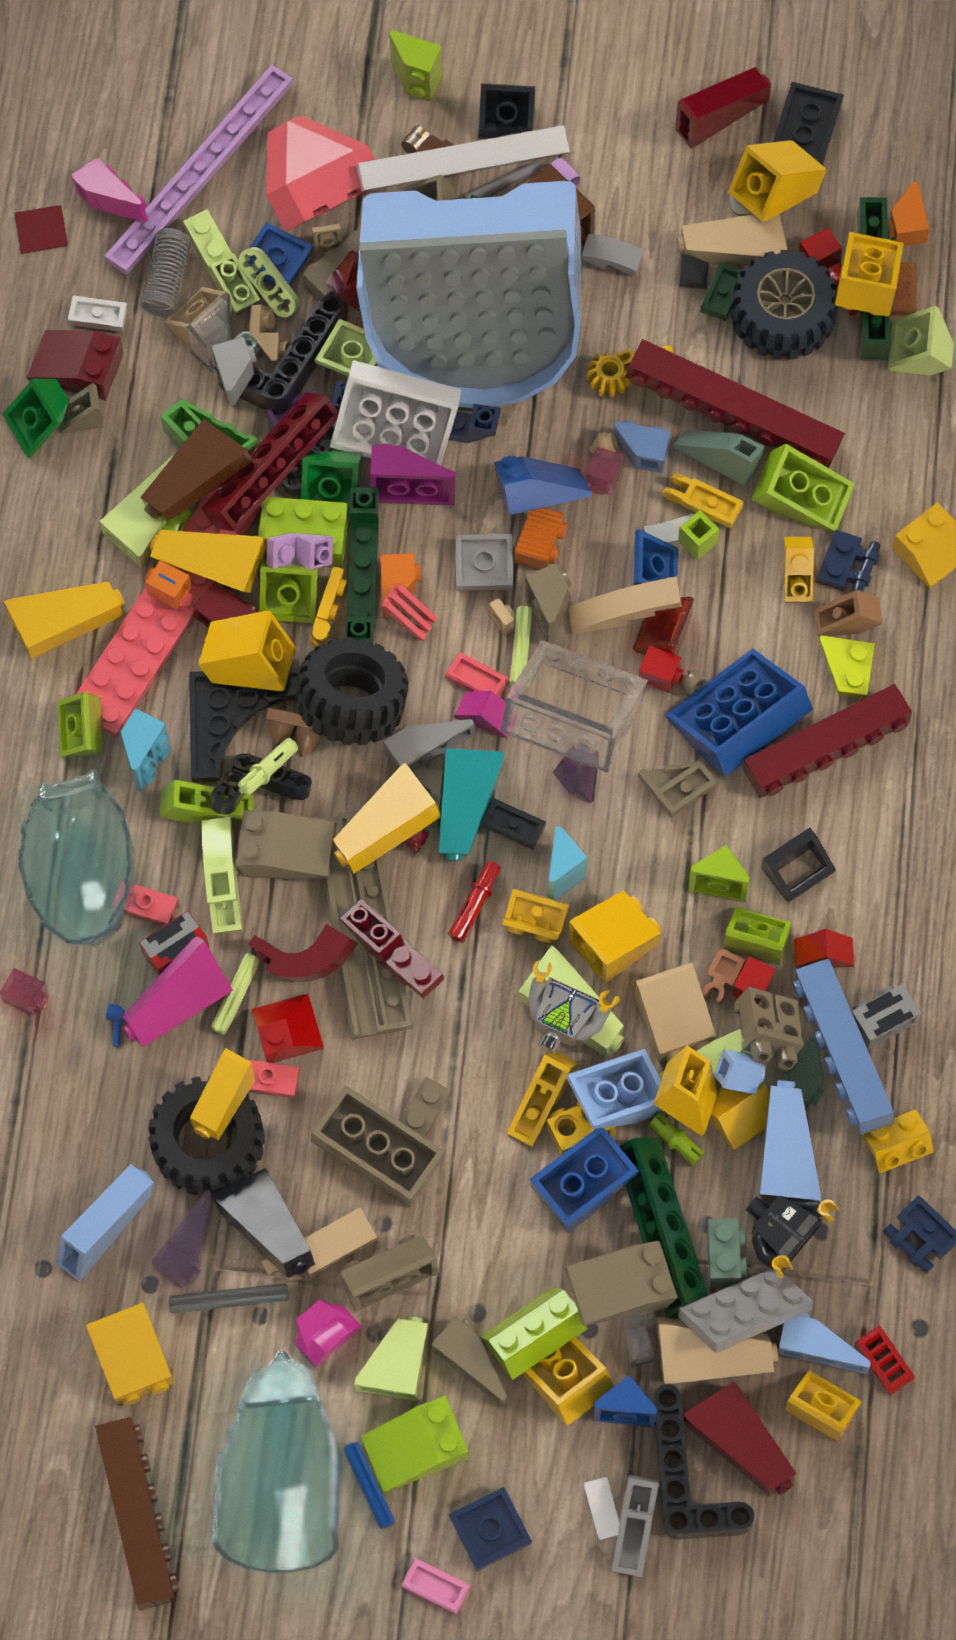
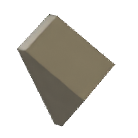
M90 384L69 399L63 421L60 424L61 433L104 427L100 400L95 384Z

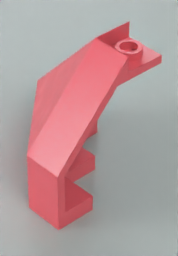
M303 116L289 120L268 132L266 196L284 232L296 228L316 216L368 192H362L356 167L358 163L375 160L367 144Z

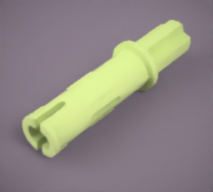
M290 738L285 739L259 764L252 765L249 773L238 783L239 792L249 796L261 785L267 784L270 781V776L297 752L298 746L296 742Z

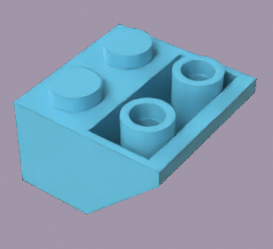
M135 708L121 730V735L136 789L142 792L146 784L150 785L153 782L157 773L156 767L160 761L164 762L167 759L171 746L166 724Z

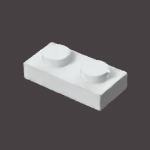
M73 296L68 315V324L123 332L128 306L125 302Z

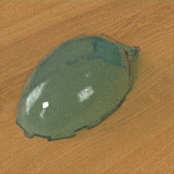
M96 769L89 771V774L51 785L45 783L39 786L41 796H37L30 805L32 809L29 812L27 821L23 822L20 832L22 838L21 849H19V870L28 902L48 931L68 944L98 947L121 929L135 894V847L123 810L109 791L100 784L98 772Z

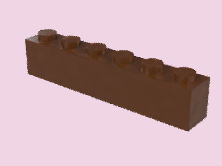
M127 1417L97 1425L95 1429L137 1607L141 1611L175 1602L174 1592L179 1591L176 1574H169L167 1562L172 1561L169 1544H162L160 1532L165 1531L161 1513L155 1514L153 1502L158 1501L154 1483L148 1484L146 1473L151 1472L147 1453L141 1455L139 1443L144 1442L140 1424L134 1425L132 1418Z

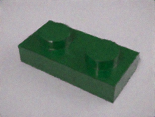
M723 262L719 263L702 302L701 313L724 321L727 320L732 308L734 285L736 279L740 277L742 269Z

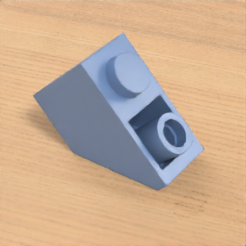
M615 421L614 434L618 445L634 467L663 473L671 431H667L659 426H641L633 421Z

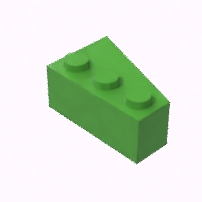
M183 399L160 415L163 431L179 448L203 419L247 449L249 455L258 446V438L252 435L247 436L236 430L235 426L229 423L224 424L213 418L212 414Z

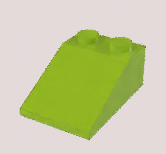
M785 444L770 451L751 500L774 513L834 533L835 529H838L855 483Z
M446 1395L417 1406L361 1436L383 1494L469 1459V1451Z

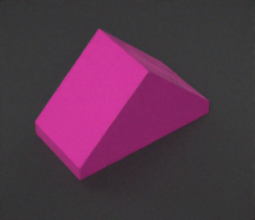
M466 691L454 718L458 720L472 719L476 727L507 739L518 716V712L493 691Z

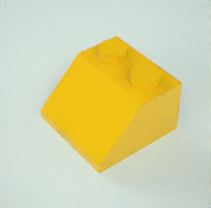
M938 502L895 535L892 548L929 588L956 569V521Z

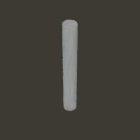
M537 161L531 162L463 195L464 199H469L471 195H475L479 198H484L540 170Z

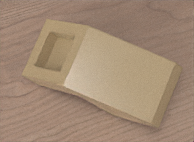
M251 305L249 333L269 358L279 363L291 345V337L281 333H272L275 325L274 309L263 305Z

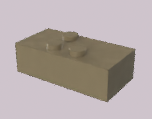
M346 1085L311 1133L312 1143L409 1208L443 1161L445 1153L435 1144Z

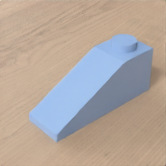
M805 1313L783 1324L778 1355L862 1374L868 1373L870 1361L817 1319L810 1318V1314Z

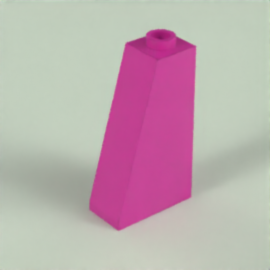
M198 936L192 939L122 1016L126 1023L123 1030L131 1042L136 1040L144 1047L233 991L204 940Z

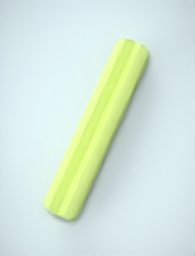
M519 606L517 608L510 684L512 686L522 687L526 681L532 608L529 606Z
M245 954L230 985L233 991L225 996L211 1025L214 1032L221 1035L227 1033L259 966L260 960L255 955Z

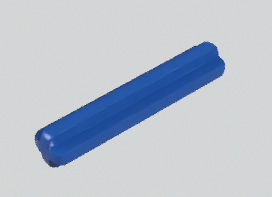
M353 1442L346 1445L343 1449L379 1527L381 1529L390 1527L395 1523L394 1517L359 1443Z

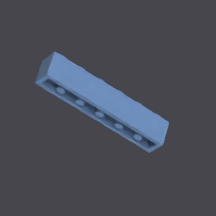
M829 958L796 969V981L792 982L794 992L797 998H803L805 1003L803 1013L808 1024L813 1023L816 1030L813 1033L818 1049L823 1048L827 1056L824 1058L826 1069L829 1075H835L838 1082L835 1084L837 1095L840 1101H846L849 1108L846 1110V1116L850 1126H856L859 1135L893 1124L894 1111Z

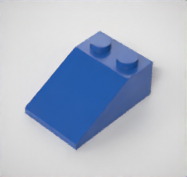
M507 456L502 458L501 461L494 462L499 493L509 515L592 497L591 490L581 470L578 468L524 456Z
M596 1128L530 1178L531 1188L565 1231L569 1233L592 1216L639 1171L605 1128Z

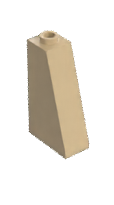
M754 214L684 225L681 226V237H677L679 254H688L708 262L711 266H718L720 262L737 268H744V266H750L751 260L757 256H760L762 259L767 252L774 251V254H778L780 250H788L780 215L766 222H762Z
M656 1317L661 1374L664 1384L774 1372L773 1362H778V1350L776 1343L771 1344L768 1334L760 1333L715 1353L681 1320Z

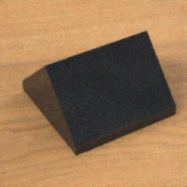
M481 83L479 138H497L533 131L535 86Z

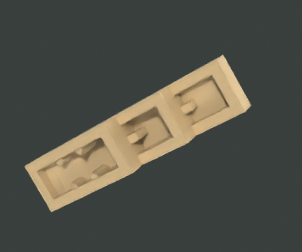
M677 576L615 590L568 607L572 635L626 626L629 620L655 616V611L682 607Z

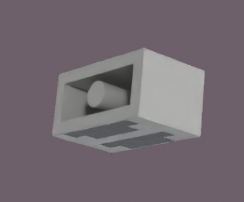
M903 984L895 988L893 985L888 986L879 992V997L870 1002L868 999L862 1000L853 1007V1017L868 1050L919 1022L921 1012Z

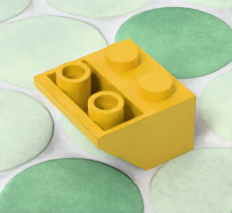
M686 1045L666 1064L653 1103L700 1136H703L706 1132L718 1094L711 1061Z

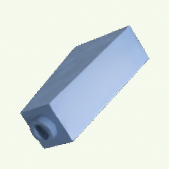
M777 1080V1086L770 1085L759 1193L820 1200L821 1192L802 1090L795 1088V1082Z
M130 1164L61 1236L57 1265L80 1282L151 1197L154 1181H152L147 1172L141 1169L138 1170Z

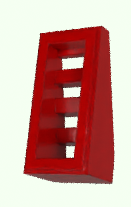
M880 1325L855 1342L854 1348L870 1361L871 1371L890 1396L915 1379V1376ZM878 1340L880 1344L869 1351L867 1346ZM883 1350H886L888 1354L876 1362L874 1357ZM893 1360L895 1365L883 1372L881 1367ZM901 1370L903 1375L890 1383L888 1378Z

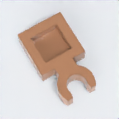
M719 948L707 972V975L713 978V981L704 986L703 996L708 998L712 990H718L719 995L716 1001L722 1004L726 999V986H734L746 963V959Z

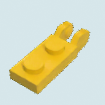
M673 473L670 481L679 488L687 490L684 494L670 487H665L662 492L666 499L676 504H681V506L696 513L701 510L709 519L730 529L744 506L742 500L695 478L692 480L678 473Z
M335 566L332 568L311 633L310 642H312L311 645L313 644V647H317L322 643L326 644L329 639L331 627L328 621L334 622L339 607L334 603L337 595L343 596L347 580L343 579L344 569Z

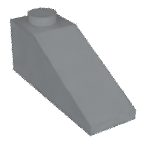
M472 719L407 726L402 730L396 729L383 741L384 752L396 770L406 763L410 770L414 772V767L421 768L444 754L446 748H454L475 735V723Z

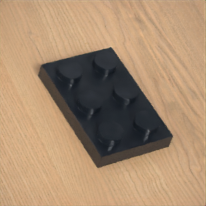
M791 82L773 142L792 140L823 166L844 94Z

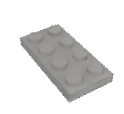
M769 1269L679 1308L678 1318L710 1349L717 1353L812 1311L813 1300L786 1275L779 1279L775 1271Z

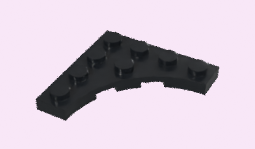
M301 667L290 669L286 687L283 691L212 683L203 671L189 672L192 783L217 782L220 780L224 756L236 733L248 720L262 710L280 702L295 699Z

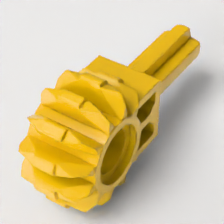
M670 345L661 347L665 350L674 353L673 348ZM631 349L622 352L618 351L614 355H610L608 350L605 351L604 356L596 353L594 361L588 362V372H586V380L590 382L591 391L599 389L598 394L600 397L605 392H608L609 396L613 398L615 391L623 395L625 387H630L632 384L629 379L625 378L629 364L634 356ZM605 372H612V373H614L615 375H613V376H607V375H605L604 373H605Z

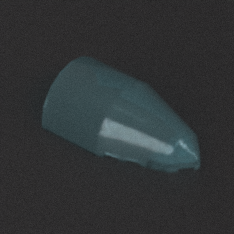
M279 1351L275 1353L276 1357L262 1370L258 1368L250 1375L237 1407L238 1414L234 1424L228 1429V1439L224 1449L219 1451L217 1456L212 1544L227 1561L243 1568L267 1573H292L315 1568L331 1560L339 1549L341 1455L311 1370L304 1364L296 1362L288 1356L287 1352Z

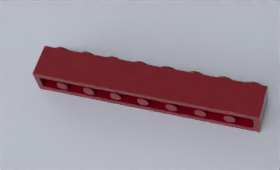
M644 339L641 340L625 376L635 386L646 387L655 391L659 397L664 399L670 398L680 403L687 410L698 411L706 415L713 422H721L730 426L733 431L739 434H747L754 437L762 445L778 448L787 444L827 468L830 467L845 435L844 432Z

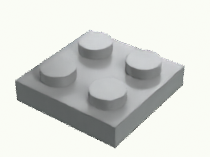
M512 534L456 535V591L513 590Z

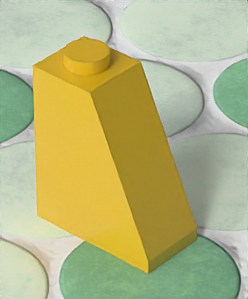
M225 1048L190 1117L195 1133L205 1139H209L211 1136L219 1140L255 1082L252 1062Z

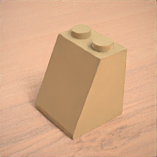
M692 962L636 981L634 1000L659 1063L664 1061L668 1063L686 1045L697 1051L715 1040L716 1034Z

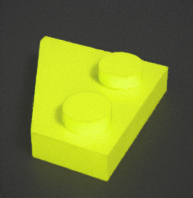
M820 635L819 645L824 651L827 660L826 664L830 674L833 676L837 694L858 699L867 698L875 643Z

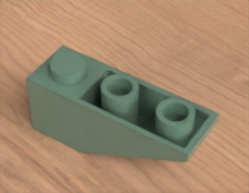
M689 429L673 445V448L744 486L757 473L765 448L742 434Z

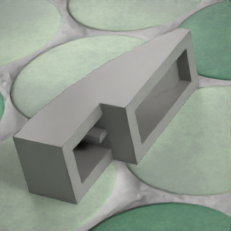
M629 1474L611 1571L642 1577L659 1480Z

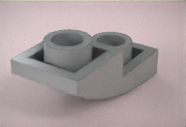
M588 234L581 252V259L601 269H605L607 265H610L633 276L637 272L643 249L618 239Z

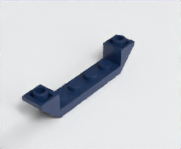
M336 381L332 404L338 412L347 382ZM473 403L471 413L457 411L449 440L471 443L495 436L501 408Z

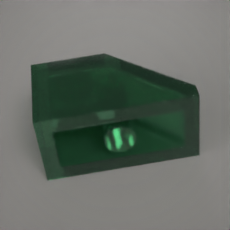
M812 1036L797 1055V1063L791 1070L786 1071L780 1079L781 1081L795 1082V1088L802 1090L805 1111L811 1103L816 1106L825 1093V1090L822 1089L825 1078L817 1040Z

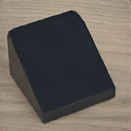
M682 254L679 287L707 289L709 263L688 254Z

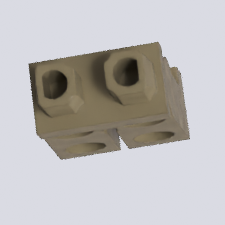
M748 987L734 1003L735 1013L740 1014L742 1020L741 1035L744 1039L742 1049L752 1053L754 1062L763 1064L774 1058L777 1059L780 1069L791 1070L797 1063V1053L804 1046L803 1038H801L798 1000L774 994L772 997L770 992ZM754 998H759L761 1001L756 1004ZM780 1005L787 1007L782 1011Z

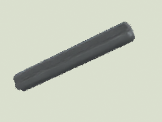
M283 1283L175 1295L169 1297V1309L174 1314L282 1302L289 1299L287 1284Z

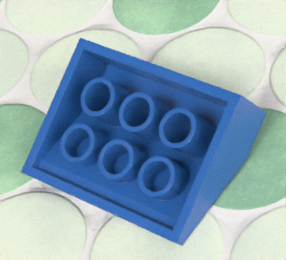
M752 648L665 715L703 759L726 777L743 764L744 759L756 754L810 713L813 708L804 685Z

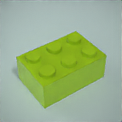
M267 497L262 503L258 536L271 538L287 533L333 537L332 564L323 567L333 568L335 566L343 569L349 521L348 503Z

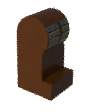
M414 126L401 142V146L407 154L454 146L453 143L446 139L442 141L430 135L420 126Z

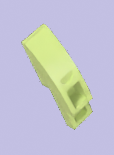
M208 209L184 220L183 226L196 247L197 255L218 290L229 294L233 311L238 313L260 302L251 282L240 268L236 255L230 251Z
M231 817L203 820L202 849L204 875L213 934L243 931Z

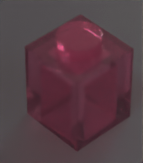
M596 447L586 474V482L592 492L599 495H613L623 468V454Z
M13 968L0 991L4 1003L33 1017L38 1009L42 1010L49 999L45 982L16 968Z

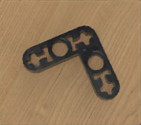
M247 753L236 755L212 791L210 808L222 815L234 812L245 793L241 794L239 786H233L227 782L239 783L249 773L251 766L259 764L263 759ZM281 766L272 774L278 777L277 779L270 778L267 784L260 786V788L293 800H304L310 795L312 780L304 773Z

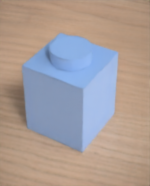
M723 1049L714 1077L725 1089L756 1095L759 1085L762 1084L765 1078V1066L762 1063L754 1062L751 1054Z

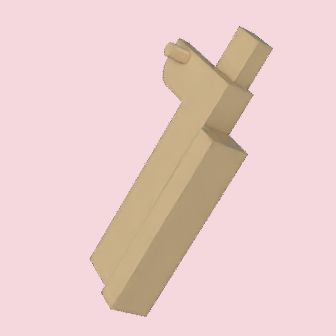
M361 1208L352 1211L304 1238L315 1262V1265L306 1272L311 1277L377 1240V1236ZM265 1259L261 1262L268 1276L279 1271L270 1260Z

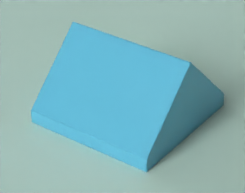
M559 826L555 828L548 886V898L557 900L583 881L587 874L586 855L565 830Z

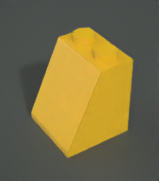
M792 140L747 145L728 193L762 222H766L818 193L827 169Z
M270 610L237 616L210 623L198 665L212 683L283 691L286 687L296 646Z
M624 890L569 921V942L605 984L660 943L661 928L654 918H647L641 911L643 908L638 899L633 895L629 897Z
M144 1302L86 1325L117 1406L123 1404V1406L133 1405L141 1400L140 1396L152 1392V1395L163 1393L169 1389L170 1384L174 1383Z

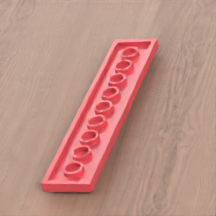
M219 485L204 496L183 531L247 536L261 515L262 507L259 506L236 532L216 529L201 508L221 487ZM171 565L188 574L192 586L178 609L148 595L147 588H144L76 693L88 692L101 697L102 730L116 738L119 736L132 712L137 708L193 621L194 612L192 606L213 582L217 583L216 581Z

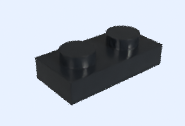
M494 798L481 822V827L534 850L546 827V821Z

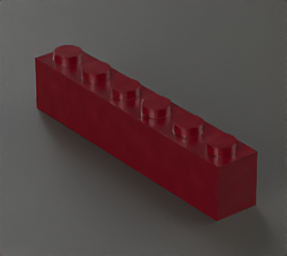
M893 684L744 759L743 771L759 798L767 794L768 796H773L779 793L784 788L783 786L791 782L799 783L806 779L809 773L817 769L822 771L829 768L834 763V760L842 756L844 758L851 757L858 752L860 747L866 744L874 745L880 742L884 735L892 731L898 733L904 730L910 723L912 710L896 684Z

